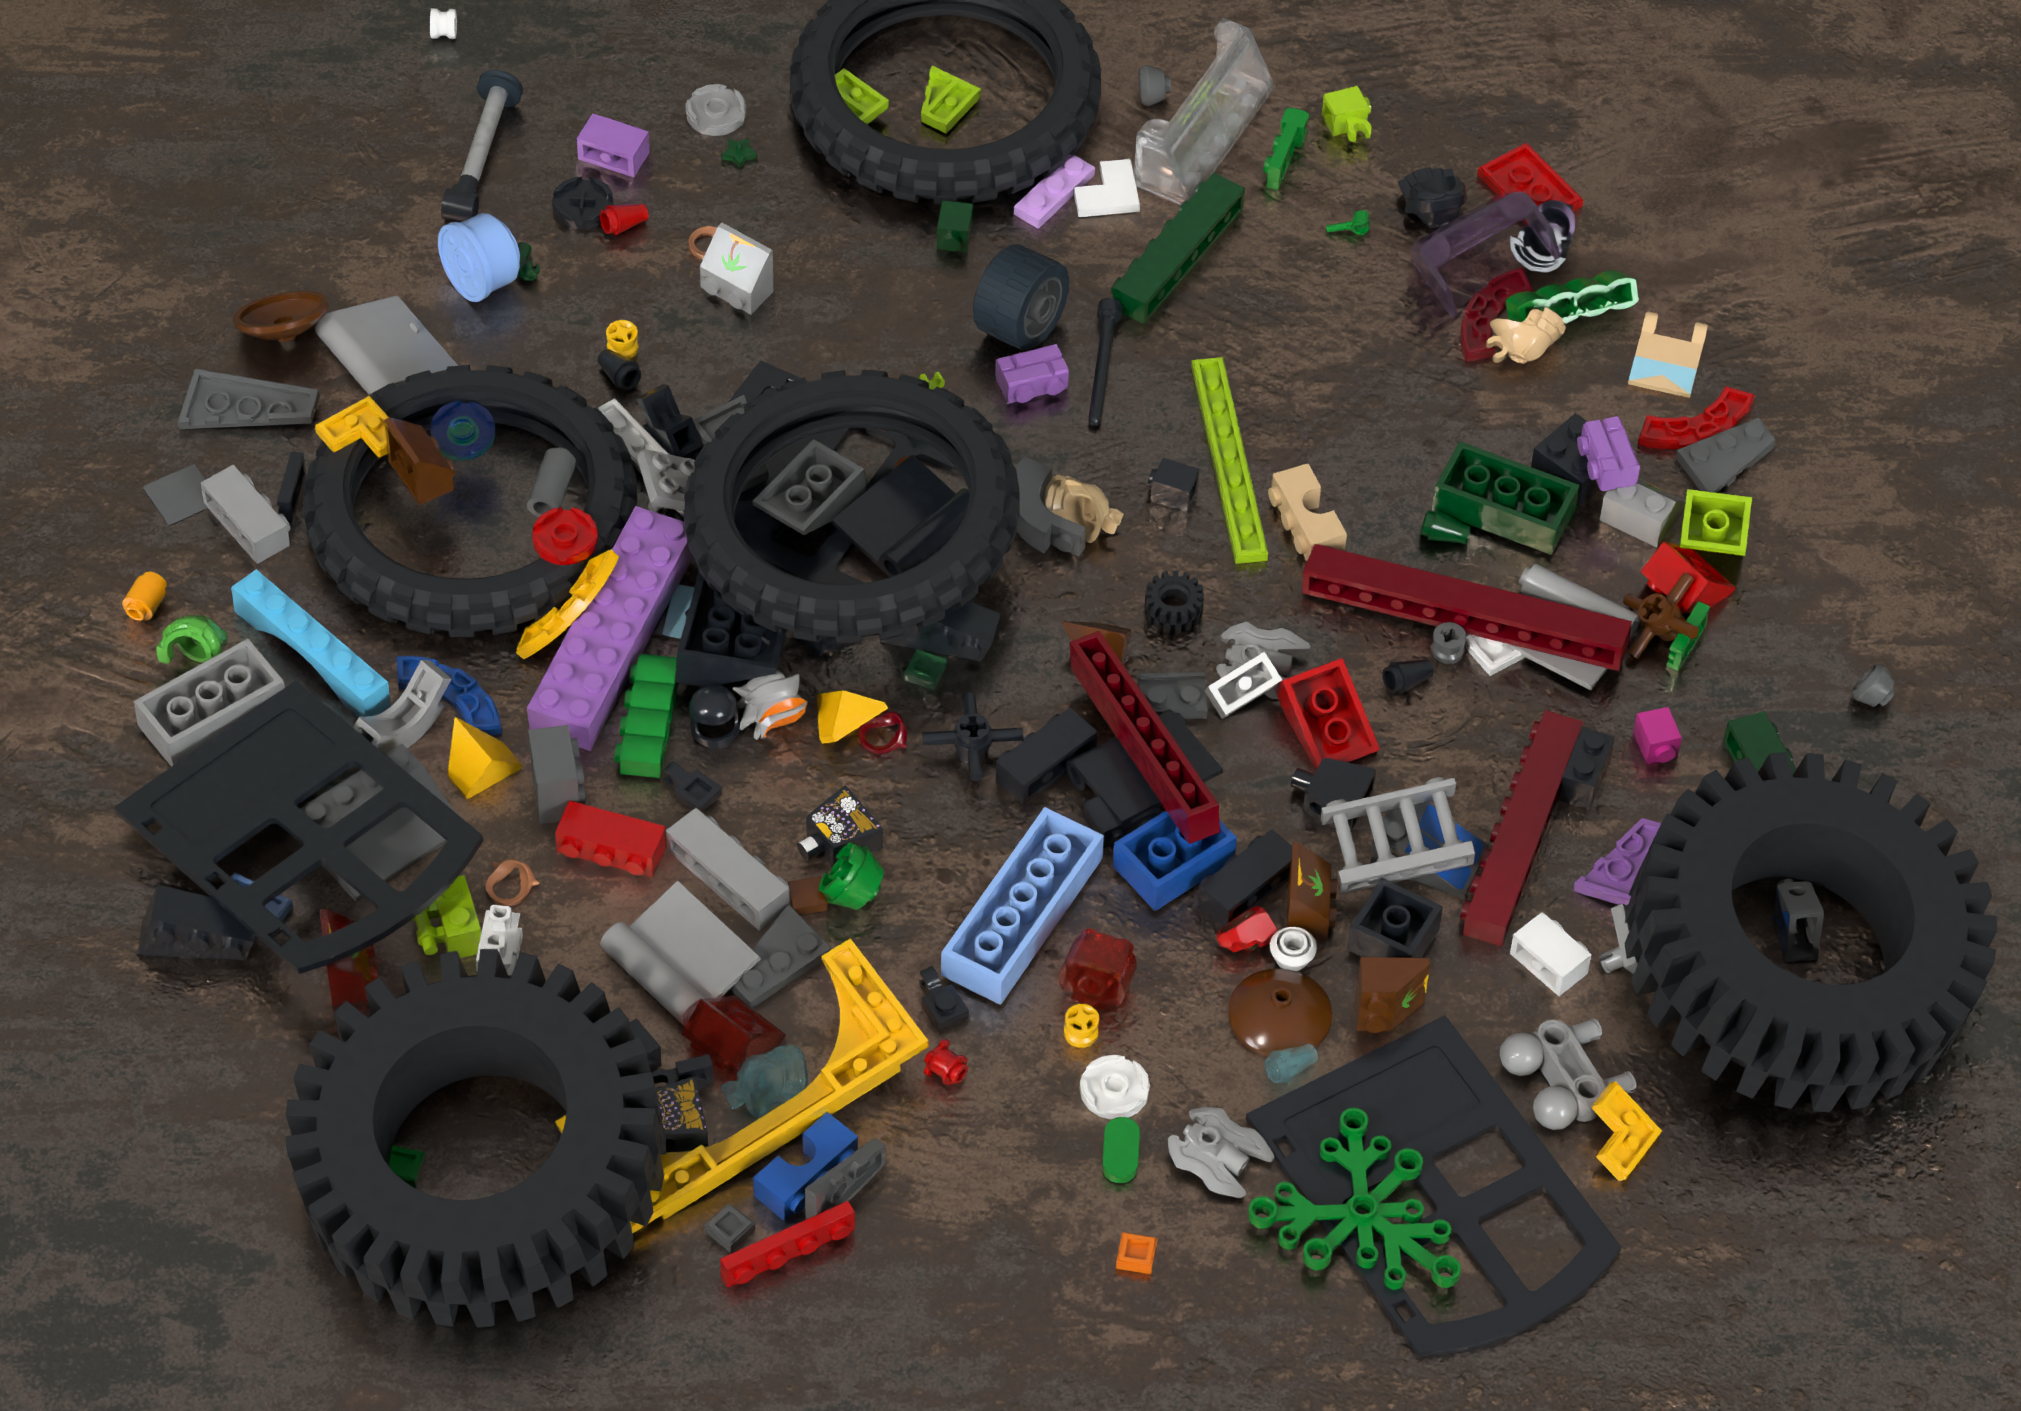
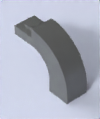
M1023 456L1016 466L1020 492V515L1017 520L1018 534L1030 546L1043 553L1046 552L1050 545H1053L1061 551L1080 556L1085 549L1086 527L1052 513L1042 503L1045 497L1046 486L1052 479V467Z

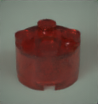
M1084 929L1081 935L1073 941L1059 972L1058 981L1064 991L1066 986L1072 993L1071 999L1077 1004H1087L1099 1011L1108 1010L1109 1006L1114 1004L1117 1007L1122 1003L1137 970V960L1133 953V944L1123 938L1117 939L1104 933H1098L1094 929Z

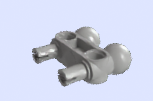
M1595 1018L1572 1026H1568L1558 1020H1547L1541 1023L1537 1031L1530 1034L1525 1032L1513 1033L1505 1039L1500 1047L1501 1063L1509 1073L1525 1076L1532 1074L1539 1068L1548 1081L1550 1087L1540 1091L1533 1104L1535 1118L1543 1127L1552 1130L1564 1129L1574 1119L1582 1122L1595 1119L1597 1114L1591 1106L1609 1083L1616 1081L1628 1094L1635 1092L1636 1081L1631 1072L1627 1071L1603 1080L1581 1047L1582 1044L1601 1038L1602 1028Z

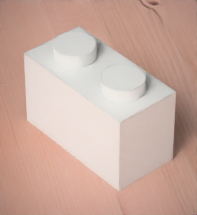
M1263 652L1208 686L1205 693L1223 719L1277 686L1282 679L1266 653Z
M1543 912L1513 934L1510 954L1558 996L1562 995L1588 974L1591 954L1586 946L1579 941H1575L1557 921L1551 920Z

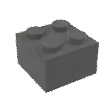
M569 725L528 730L531 771L540 824L559 822L569 800L586 804L583 768L578 758L580 757L577 737L571 738Z

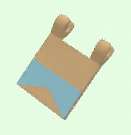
M1646 312L1628 384L1690 398L1708 325L1695 323L1692 340L1689 342L1655 334L1658 314Z

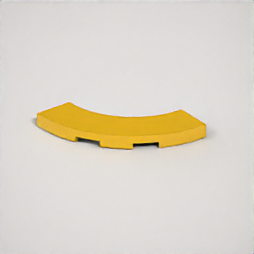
M612 549L588 561L582 574L569 590L572 597L563 604L560 610L556 607L552 608L537 622L525 628L516 649V653L521 658L526 659L552 642L587 608L607 581L619 559V556Z

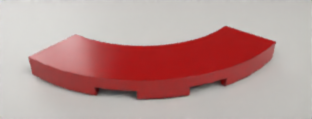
M1725 386L1715 402L1697 416L1691 418L1687 416L1663 418L1647 415L1637 445L1656 449H1681L1734 428L1749 413L1754 403L1755 394Z

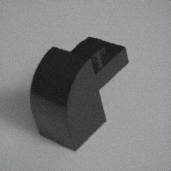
M662 384L637 398L647 422L643 425L644 429L670 455L683 457L703 446L692 417L680 414L669 385Z

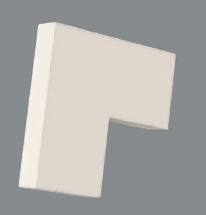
M1130 159L1100 162V174L1103 185L1074 187L1078 217L1140 212V202Z

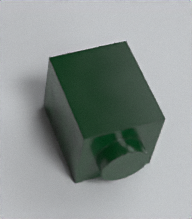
M942 200L937 226V249L968 252L973 225V204Z

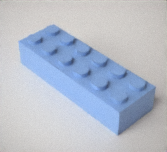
M1044 807L941 952V976L1001 1005L1101 862L1104 835Z

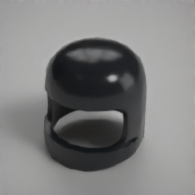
M712 684L699 688L692 695L689 703L692 737L703 746L712 749L724 748L736 739L740 729L736 697L728 688L721 685ZM732 718L735 721L734 729L729 734L720 738L704 737L697 728V722L706 725H720L730 721Z

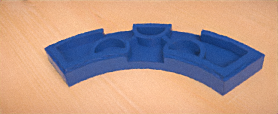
M396 656L398 689H406L421 660H430L452 678L442 699L459 712L464 722L491 736L502 735L500 716L493 699L478 685V681L459 668L453 669L439 664L436 659L418 656Z

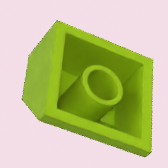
M1687 489L1680 548L1745 556L1752 497Z

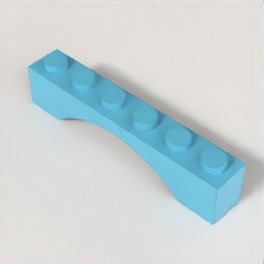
M257 569L231 587L234 611L255 630L264 631L278 637L301 654L324 678L342 704L357 718L381 714L391 706L388 681Z

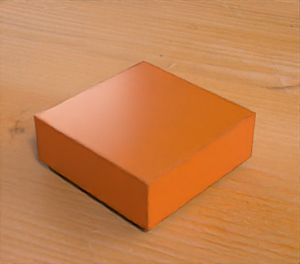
M1122 1232L1116 1269L1151 1274L1157 1238Z

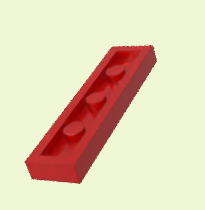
M846 1201L721 1258L720 1268L723 1282L727 1288L737 1283H747L761 1272L780 1268L794 1257L801 1254L808 1255L829 1241L845 1238L851 1231L855 1230V1211L849 1201Z

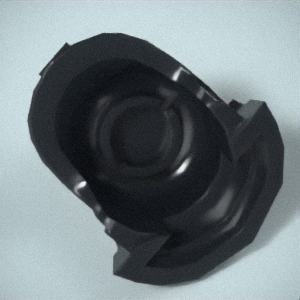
M1557 200L1541 203L1536 208L1529 224L1520 230L1519 235L1510 236L1511 251L1516 260L1530 271L1550 272L1563 265L1567 259L1566 256L1573 243L1576 218L1572 211L1573 206Z

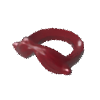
M886 709L882 715L872 718L859 727L858 736L860 744L872 753L885 754L897 748H907V727L897 712H889ZM899 724V730L895 733V737L884 746H873L865 739V734L872 728Z

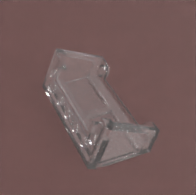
M1222 18L1214 30V37L1217 40L1216 59L1170 122L1162 119L1149 120L1142 126L1136 137L1134 169L1136 186L1180 205L1185 200L1189 201L1195 194L1200 182H1205L1217 169L1273 91L1274 82L1250 28Z

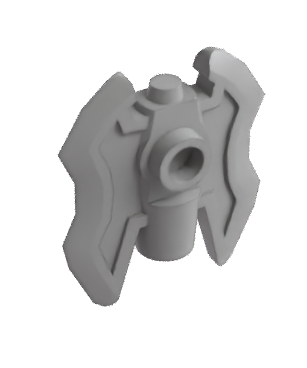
M1245 621L1231 626L1222 633L1221 640L1223 642L1234 643L1231 648L1226 649L1225 659L1229 660V665L1231 666H1226L1225 663L1219 664L1216 670L1219 676L1223 678L1265 652L1281 679L1285 680L1287 678L1281 675H1289L1292 656L1284 653L1305 652L1311 646L1292 631L1284 628L1274 630L1259 629ZM1274 688L1264 693L1271 699H1278Z
M1200 1107L1190 1110L1189 1117L1192 1121H1198V1123H1195L1193 1126L1190 1124L1186 1126L1183 1131L1185 1135L1184 1141L1179 1140L1177 1135H1171L1168 1138L1169 1153L1176 1168L1193 1172L1203 1180L1209 1190L1215 1193L1244 1198L1246 1195L1245 1189L1230 1173L1236 1176L1242 1173L1250 1159L1247 1155L1271 1162L1274 1159V1154L1255 1129L1241 1127L1229 1118L1223 1108Z

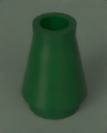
M1437 509L1435 512L1427 510L1420 535L1427 536V540L1456 542L1465 545L1470 526L1457 521Z

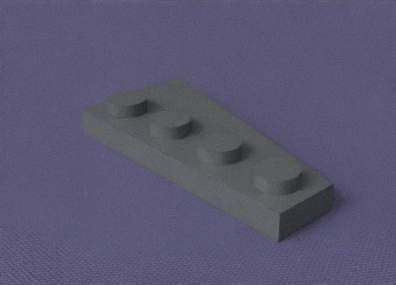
M194 369L178 420L179 429L309 424L313 421L320 394L317 389Z

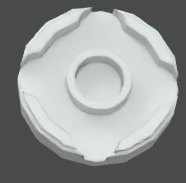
M1121 1055L1102 1056L1090 1062L1080 1080L1081 1099L1088 1110L1099 1117L1111 1120L1117 1117L1129 1118L1137 1114L1147 1103L1150 1091L1148 1074L1141 1064L1134 1060L1133 1062L1126 1060L1125 1056Z

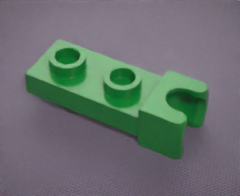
M1286 108L1281 120L1280 135L1277 134L1273 142L1272 152L1274 154L1273 156L1268 155L1264 164L1263 173L1267 174L1266 187L1275 190L1279 189L1295 148H1302L1308 134V129H1306L1310 116L1308 112L1296 108Z

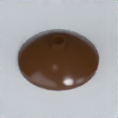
M283 292L246 304L234 314L233 320L235 327L247 335L265 340L287 342L295 339L296 335L307 331L324 316L329 305L327 297L319 292Z
M1272 968L1256 972L1238 984L1229 1001L1228 1018L1233 1033L1247 1048L1266 1057L1286 1059L1304 1055L1323 1042L1331 1027L1332 1006L1324 989L1311 977L1298 971ZM1277 999H1285L1286 1001L1281 1002Z

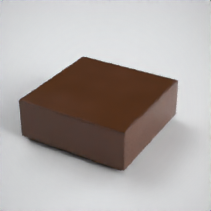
M821 876L788 881L791 905L799 915L827 911L826 897L818 890Z

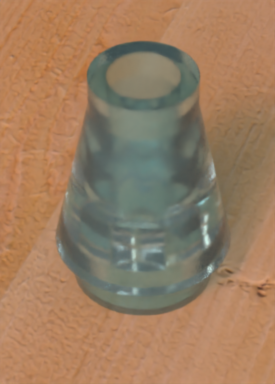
M1309 1043L1299 1047L1272 1051L1264 1061L1265 1071L1272 1082L1286 1084L1310 1065L1316 1063L1318 1055L1315 1048Z

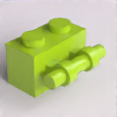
M462 875L458 876L453 884L430 906L412 919L416 922L418 928L416 931L418 944L423 946L426 955L437 953V944L445 943L447 952L457 951L460 958L478 953L481 928L466 877ZM437 918L440 927L435 928L431 926L430 919Z

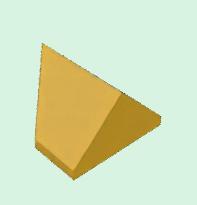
M844 690L816 694L819 738L822 744L836 742L888 709L885 702Z
M455 717L447 777L466 800L522 769L521 762L504 742Z

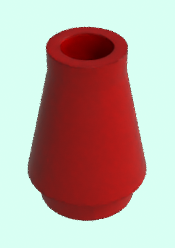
M643 203L635 205H608L606 209L600 212L602 229L606 234H613L615 236L648 220V210Z

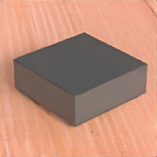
M728 1203L704 1225L706 1234L731 1253L755 1231V1223Z

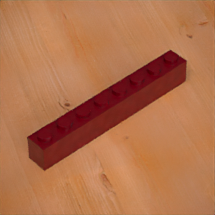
M1097 631L1070 641L1072 672L1187 842L1191 844L1220 833L1219 804L1102 633Z
M1547 710L1544 711L1540 722L1534 721L1529 740L1533 741L1531 747H1524L1519 765L1523 766L1521 773L1515 771L1510 785V791H1513L1512 797H1505L1501 807L1500 816L1504 818L1502 823L1496 822L1493 827L1490 842L1494 844L1492 849L1485 848L1480 863V867L1484 868L1482 875L1475 874L1470 889V894H1474L1472 901L1465 900L1461 911L1460 920L1465 921L1463 935L1503 946L1559 798L1562 776L1581 733L1583 721Z

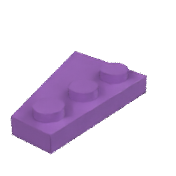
M1641 818L1616 842V848L1605 858L1601 857L1587 876H1581L1574 883V892L1618 905L1623 903L1627 906L1631 898L1628 894L1661 823Z

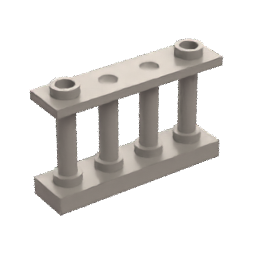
M1437 777L1428 780L1425 785L1346 802L1344 799L1335 800L1322 808V825L1335 824L1345 862L1343 870L1338 871L1337 883L1340 894L1376 887L1381 878L1393 883L1473 865L1475 851L1472 841L1463 843L1462 840H1458L1447 797L1454 796L1455 778L1445 780L1444 777ZM1433 800L1445 844L1442 848L1429 850L1424 845L1414 805ZM1401 808L1412 851L1409 855L1396 858L1391 853L1381 812ZM1367 815L1379 858L1375 863L1363 865V863L1358 861L1348 819Z

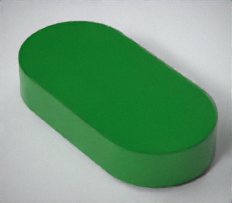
M1117 1117L1110 1120L1104 1132L1102 1170L1105 1177L1114 1183L1129 1182L1136 1176L1138 1171L1140 1129L1135 1121L1127 1117Z

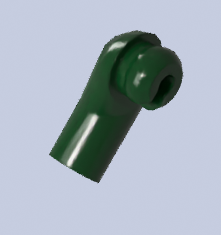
M520 242L517 244L520 253L518 276L524 281H533L540 273V267L538 263L533 266V260H529L532 251L531 245Z

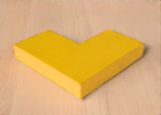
M370 396L315 425L316 433L333 452L362 438L379 458L388 454L384 420L389 417Z
M1615 1081L1608 1084L1591 1108L1614 1132L1596 1157L1618 1181L1627 1179L1661 1134L1662 1130Z

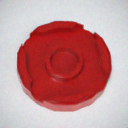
M563 507L553 508L543 513L534 523L532 532L534 550L542 559L549 563L570 565L581 562L595 551L598 542L596 523L589 514L580 509L572 507L571 510H563Z

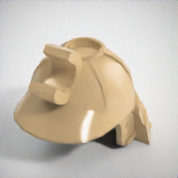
M1546 307L1544 311L1538 309L1531 310L1523 322L1494 319L1490 322V326L1497 336L1490 337L1486 342V347L1498 346L1502 349L1501 352L1493 355L1494 363L1503 361L1508 355L1513 361L1525 364L1528 361L1541 357L1548 346L1552 345L1554 341L1564 334L1566 326L1558 314Z
M1056 475L1053 476L1046 486L1044 506L1052 513L1086 527V542L1092 543L1095 541L1101 529L1109 534H1114L1117 526L1120 525L1124 514L1117 509L1109 508L1108 499L1096 485L1082 483L1070 476Z

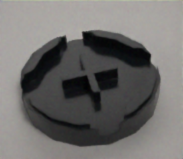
M573 177L563 181L555 188L552 199V209L556 219L567 227L579 230L592 229L601 225V210L606 209L608 205H614L613 193L608 185L590 177V180H582V177Z

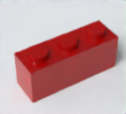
M570 800L555 831L557 852L571 858L578 857L593 861L600 866H612L626 870L634 875H645L652 878L666 848V826Z

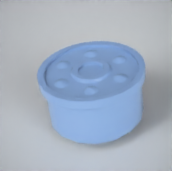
M481 213L460 223L451 222L444 225L439 231L438 250L443 268L452 285L467 300L479 302L487 298L492 291L512 283L517 278L520 268V253L517 242L510 229L495 216Z

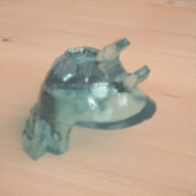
M787 1044L774 1048L767 1053L755 1054L747 1058L737 1073V1081H729L721 1086L731 1109L740 1107L745 1103L751 1116L760 1118L773 1105L785 1103L808 1086L805 1056L796 1045Z

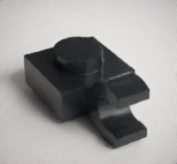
M673 761L664 769L667 776L663 779V782L674 789V797L691 810L697 808L703 813L722 796V787L698 769L690 775Z
M933 966L920 971L923 979L919 980V984L927 994V996L922 998L921 1005L937 1031L969 1017V1010L953 984L943 988Z
M709 1054L675 1062V1068L659 1069L652 1072L655 1084L663 1082L668 1085L689 1077L696 1078L698 1090L714 1084L713 1064Z

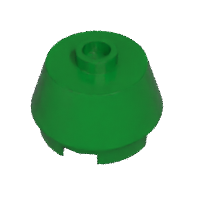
M849 842L835 856L838 860L830 873L825 872L823 874L818 890L827 897L828 903L859 910L868 901L871 902L881 888L880 883L884 876V869L867 846L861 847Z

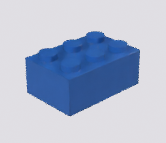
M1164 811L1114 843L1113 867L1156 911L1201 883L1207 875L1215 874L1222 869L1226 861L1235 855L1237 837L1219 819L1220 833L1189 844L1168 812Z

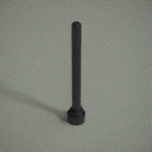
M1104 298L1098 303L1097 317L1102 325L1088 418L1089 424L1092 426H1098L1101 423L1114 326L1122 318L1123 305L1114 298Z

